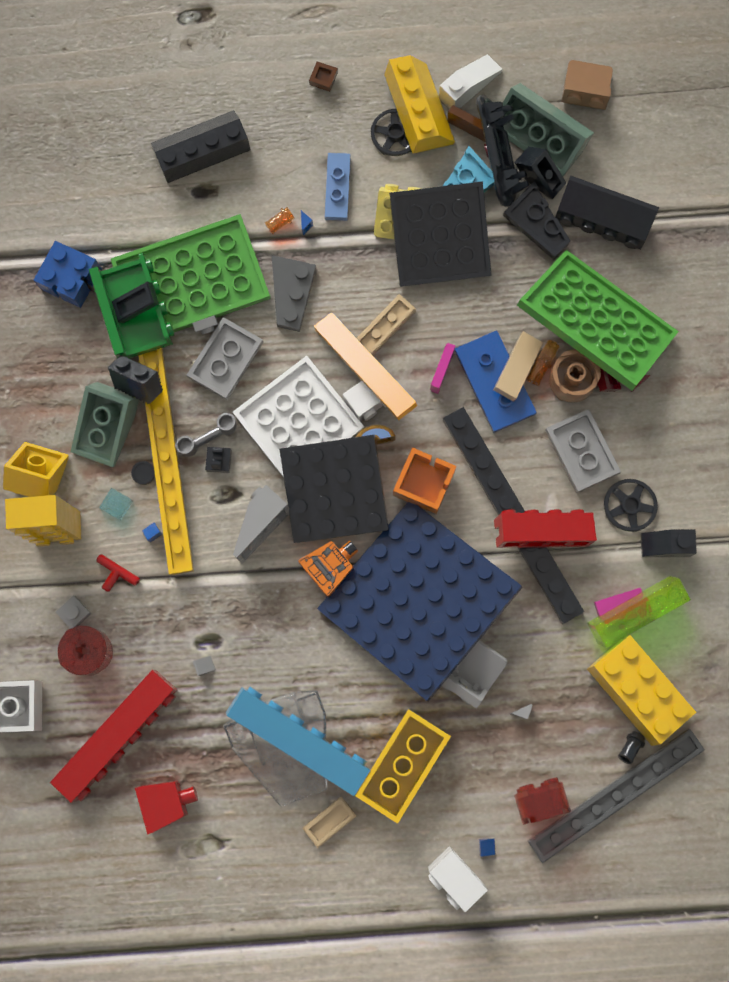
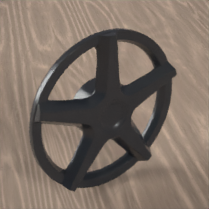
M389 109L380 113L371 126V139L375 147L383 155L402 156L412 152L408 139L405 137L403 125L399 122L397 109ZM391 113V123L388 127L376 125L381 117ZM374 132L387 135L383 147L377 142ZM396 141L406 148L402 151L389 150Z
M620 480L613 484L605 495L604 511L606 518L615 527L623 531H640L649 526L656 517L658 510L656 495L646 483L640 480ZM625 483L637 484L631 495H626L618 486ZM644 488L651 494L654 506L641 503L639 498ZM613 492L621 504L609 511V497ZM638 512L652 513L646 523L638 526ZM627 514L630 527L619 524L613 517Z

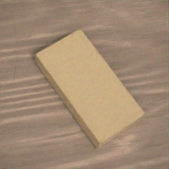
M341 796L302 829L315 846L319 848L357 815Z

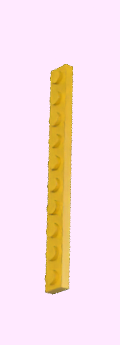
M161 348L139 355V363L158 371L163 388L162 393L150 404L145 402L168 572L169 575L193 572L194 567L178 455L175 447L176 441L163 350Z

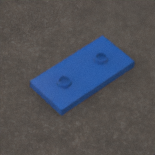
M497 330L455 348V354L493 433L536 415L537 412L524 385L514 402L493 390L510 357Z

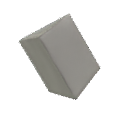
M211 656L193 661L198 676L216 670Z
M529 704L510 714L528 719L533 705Z

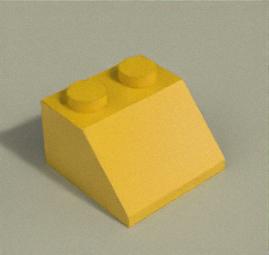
M24 442L4 465L3 489L28 497L54 495L58 490L69 455Z

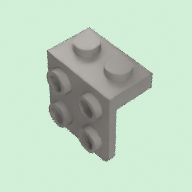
M479 640L443 683L442 687L454 692L461 697L463 702L477 709L488 690L507 665V659Z

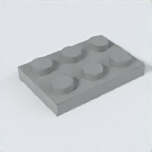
M223 317L187 373V377L228 400L264 343L263 339Z
M589 409L546 428L545 431L576 493L621 472Z

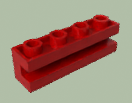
M535 509L527 510L524 513H516V510H504L494 519V527L499 529V536L496 538L497 548L588 547L597 541L593 512L584 513L582 509L572 510L570 513H562V510L559 509L549 510L547 513H539V510Z

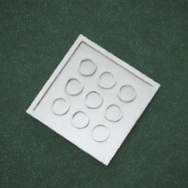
M305 356L233 411L238 421L282 476L280 448L353 438L365 428L308 356Z

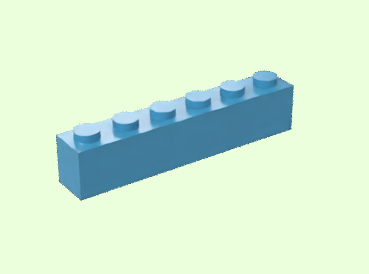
M242 687L226 711L228 717L349 794L356 795L370 772V769L365 766L367 763L365 759L355 753L351 757L344 752L346 747L333 740L332 744L323 739L325 734L315 727H312L311 730L303 726L305 721L294 714H291L290 717L281 712L283 707L271 700L268 704L260 699L262 694L254 688L249 687L246 690Z

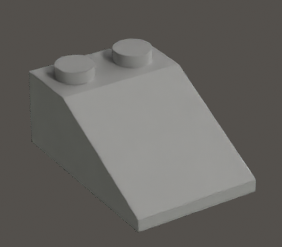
M267 485L263 488H257L250 497L252 500L249 502L233 553L242 564L289 515L290 509L288 504Z

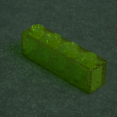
M669 576L601 616L587 622L597 643L607 648L691 599L680 578Z

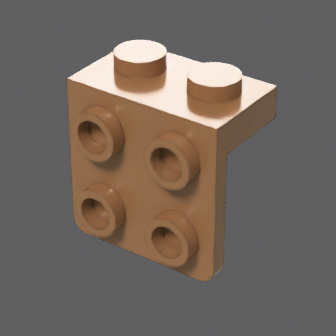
M576 60L569 61L561 102L606 110L611 95L612 67Z

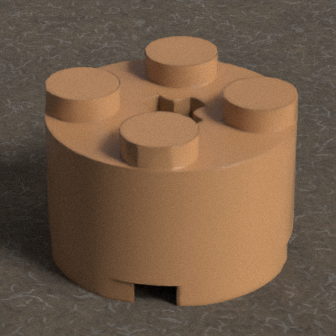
M576 349L568 350L560 355L551 369L549 375L550 387L561 401L573 403L583 401L592 394L597 386L601 375L600 367ZM571 373H574V376H575V377H579V378H578V379H575L574 377H571L570 375H571Z

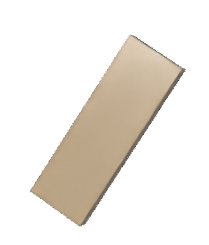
M398 294L356 339L374 356L416 312V308Z
M523 331L493 390L514 402L543 342Z

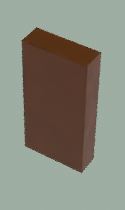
M452 105L448 111V123L486 143L481 119Z

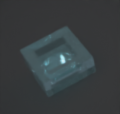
M111 488L99 508L121 521L133 500Z

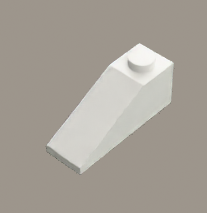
M487 54L457 70L439 87V99L449 109L452 105L461 108L497 77L503 69Z

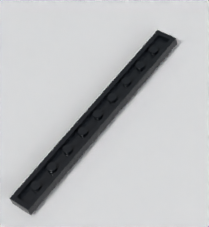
M462 407L445 416L443 422L497 514L500 515L504 510H516V513H524V508L465 408ZM547 547L518 548L562 625L584 613L583 608Z

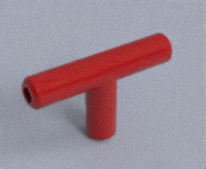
M103 554L97 557L96 562L111 571L101 586L103 590L110 592L119 577L134 586L139 583V577Z

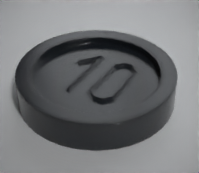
M147 461L136 463L131 471L133 480L140 485L151 483L155 478L153 465Z

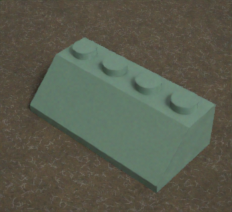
M521 83L511 87L503 101V106H512V111L507 112L505 115L513 114L515 119L504 125L509 141L524 151L528 146L546 149L562 176H565L587 146L594 132Z

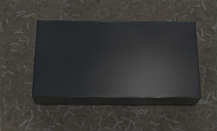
M147 281L112 301L118 323H125L155 307L159 302L153 283Z

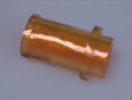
M288 207L281 208L278 214L264 223L270 229L269 231L274 234L287 223L291 224L294 216Z

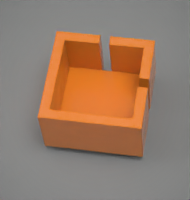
M412 447L394 487L393 496L418 505L420 508L437 515L457 466L436 458L433 467L430 465L432 455Z

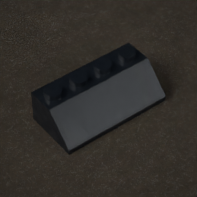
M234 110L151 143L167 183L251 150L248 137Z
M570 175L555 218L564 225H574L586 233H596L608 241H618L630 249L641 250L659 207Z

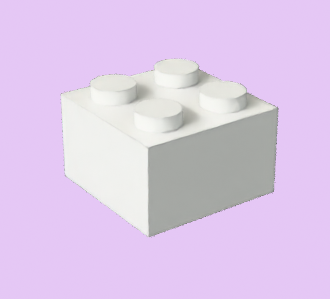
M42 681L0 682V732L42 731Z
M450 846L428 866L429 880L439 891L442 888L445 889L447 900L456 910L461 907L466 912L488 891L484 883Z

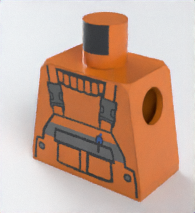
M350 540L340 549L331 541L304 556L298 562L323 593L329 597L343 582L347 574L354 569L348 560L359 551Z

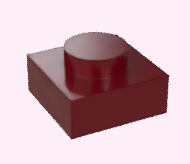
M600 368L601 375L597 384L600 392L621 390L620 382Z

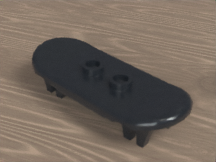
M479 95L476 99V105L482 123L496 195L502 206L509 207L515 201L516 194L529 186L528 181L520 182L522 178L527 177V173L525 171L518 172L515 169L508 134L504 129V125L515 120L513 114L505 115L507 112L512 111V106H503V102H492L487 96Z

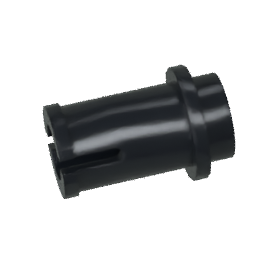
M637 731L627 735V742L618 755V758L626 764L631 765L640 748L645 746V737Z

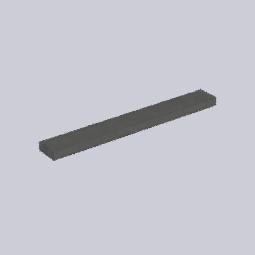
M691 729L686 730L529 839L528 843L540 861L544 863L705 751V749Z

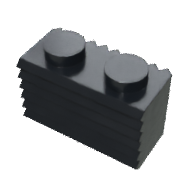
M122 355L108 366L114 389L121 390V392H125L129 396L132 395V398L136 397L140 401L143 400V403L150 404L163 391L158 371Z

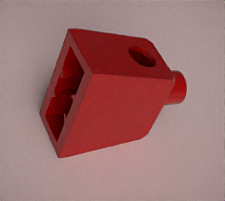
M179 781L143 785L135 788L147 835L188 815L186 805L198 801L195 787L181 790Z

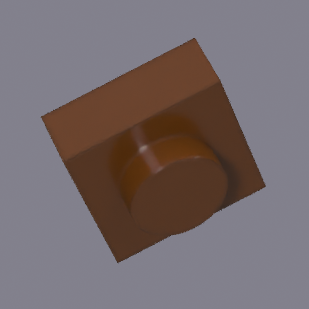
M317 61L309 79V85L330 92L338 74V68Z

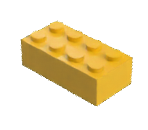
M57 495L5 499L6 529L15 533V536H21L22 539L29 540V543H36V546H50V542L56 541L63 545L74 544V540L81 539L80 511Z
M631 635L622 638L587 668L651 746L661 745L696 713Z
M408 709L355 796L398 824L451 736Z

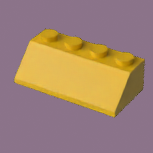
M411 55L389 59L384 75L412 153L454 145L455 140L427 64Z

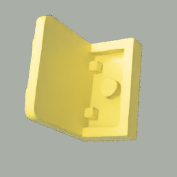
M385 184V187L379 189L374 235L376 237L394 239L389 193L407 191L398 189V185ZM408 187V190L421 189L417 187Z

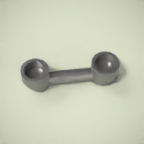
M230 413L221 414L217 419V427L194 440L189 436L180 437L175 444L176 450L182 456L190 457L195 455L197 448L222 434H232L237 427L235 417Z

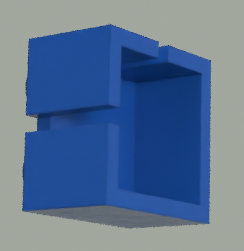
M54 241L33 281L42 291L58 298L61 297L64 301L81 308L90 292L82 278L84 277L88 285L93 287L89 269L98 266L101 271L102 268L95 258L58 241Z

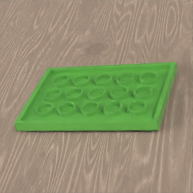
M241 214L111 258L113 267L140 259L138 254L141 253L144 254L146 260L151 259L155 271L151 275L153 281H158L161 290L158 298L160 302L164 301L168 314L164 315L166 323H171L174 332L192 327V323L214 315L218 318L271 299Z
M567 250L526 292L517 304L520 309L631 391H633L679 332Z

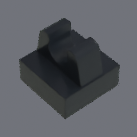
M207 447L206 472L230 473L231 448Z

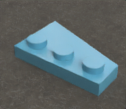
M468 146L462 159L457 163L454 171L443 186L483 181L485 193L494 185L493 173L473 149Z

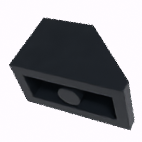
M528 146L514 162L520 172L525 171L527 173V177L524 179L530 184L535 181L539 187L538 190L549 199H553L566 184L565 179L546 149Z
M670 529L641 533L642 557H691L697 554L696 529Z

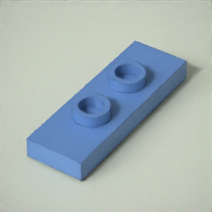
M328 153L325 220L348 221L350 154Z

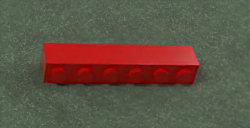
M151 670L50 783L70 803L77 802L78 800L82 802L92 791L90 786L95 781L99 783L108 774L109 771L106 769L112 762L116 764L125 755L123 750L128 744L133 745L142 736L140 731L146 724L151 726L159 717L157 712L163 706L167 708L176 698L174 694L177 689L157 670Z

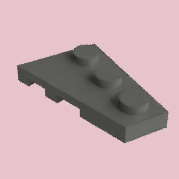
M272 255L277 327L300 332L316 272V265Z

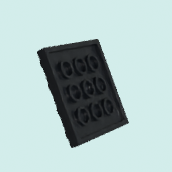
M483 181L389 193L400 287L492 276Z
M375 434L279 449L294 543L389 530Z

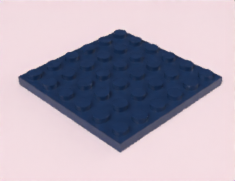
M407 502L389 523V530L383 531L354 564V569L347 574L343 582L331 596L325 598L317 609L423 699L429 702L520 592L522 586L418 505Z

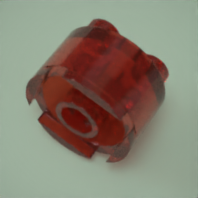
M77 626L68 629L58 645L60 665L68 672L76 675L94 676L110 664L113 656V646L106 634L99 629L89 626ZM82 649H89V654H83Z
M558 777L540 783L541 787L535 788L534 784H529L516 790L517 794L514 797L522 825L528 824V819H530L531 823L571 812L563 782H559Z

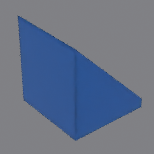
M301 210L302 234L305 235L313 226V220Z
M155 522L142 530L147 541L150 543L162 535Z
M494 838L479 839L481 857L495 855Z

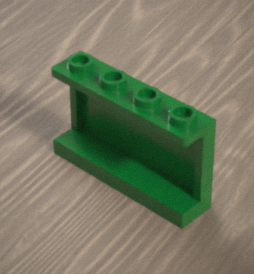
M143 253L138 254L140 258L138 260L100 271L98 266L89 269L112 348L117 358L120 355L133 358L173 345L171 337L175 336L171 323H166L164 317L168 312L164 301L160 302L158 294L161 293L160 286L157 280L153 281L151 273L155 272L151 259L146 260ZM147 281L152 282L159 304L125 323H118L112 301Z

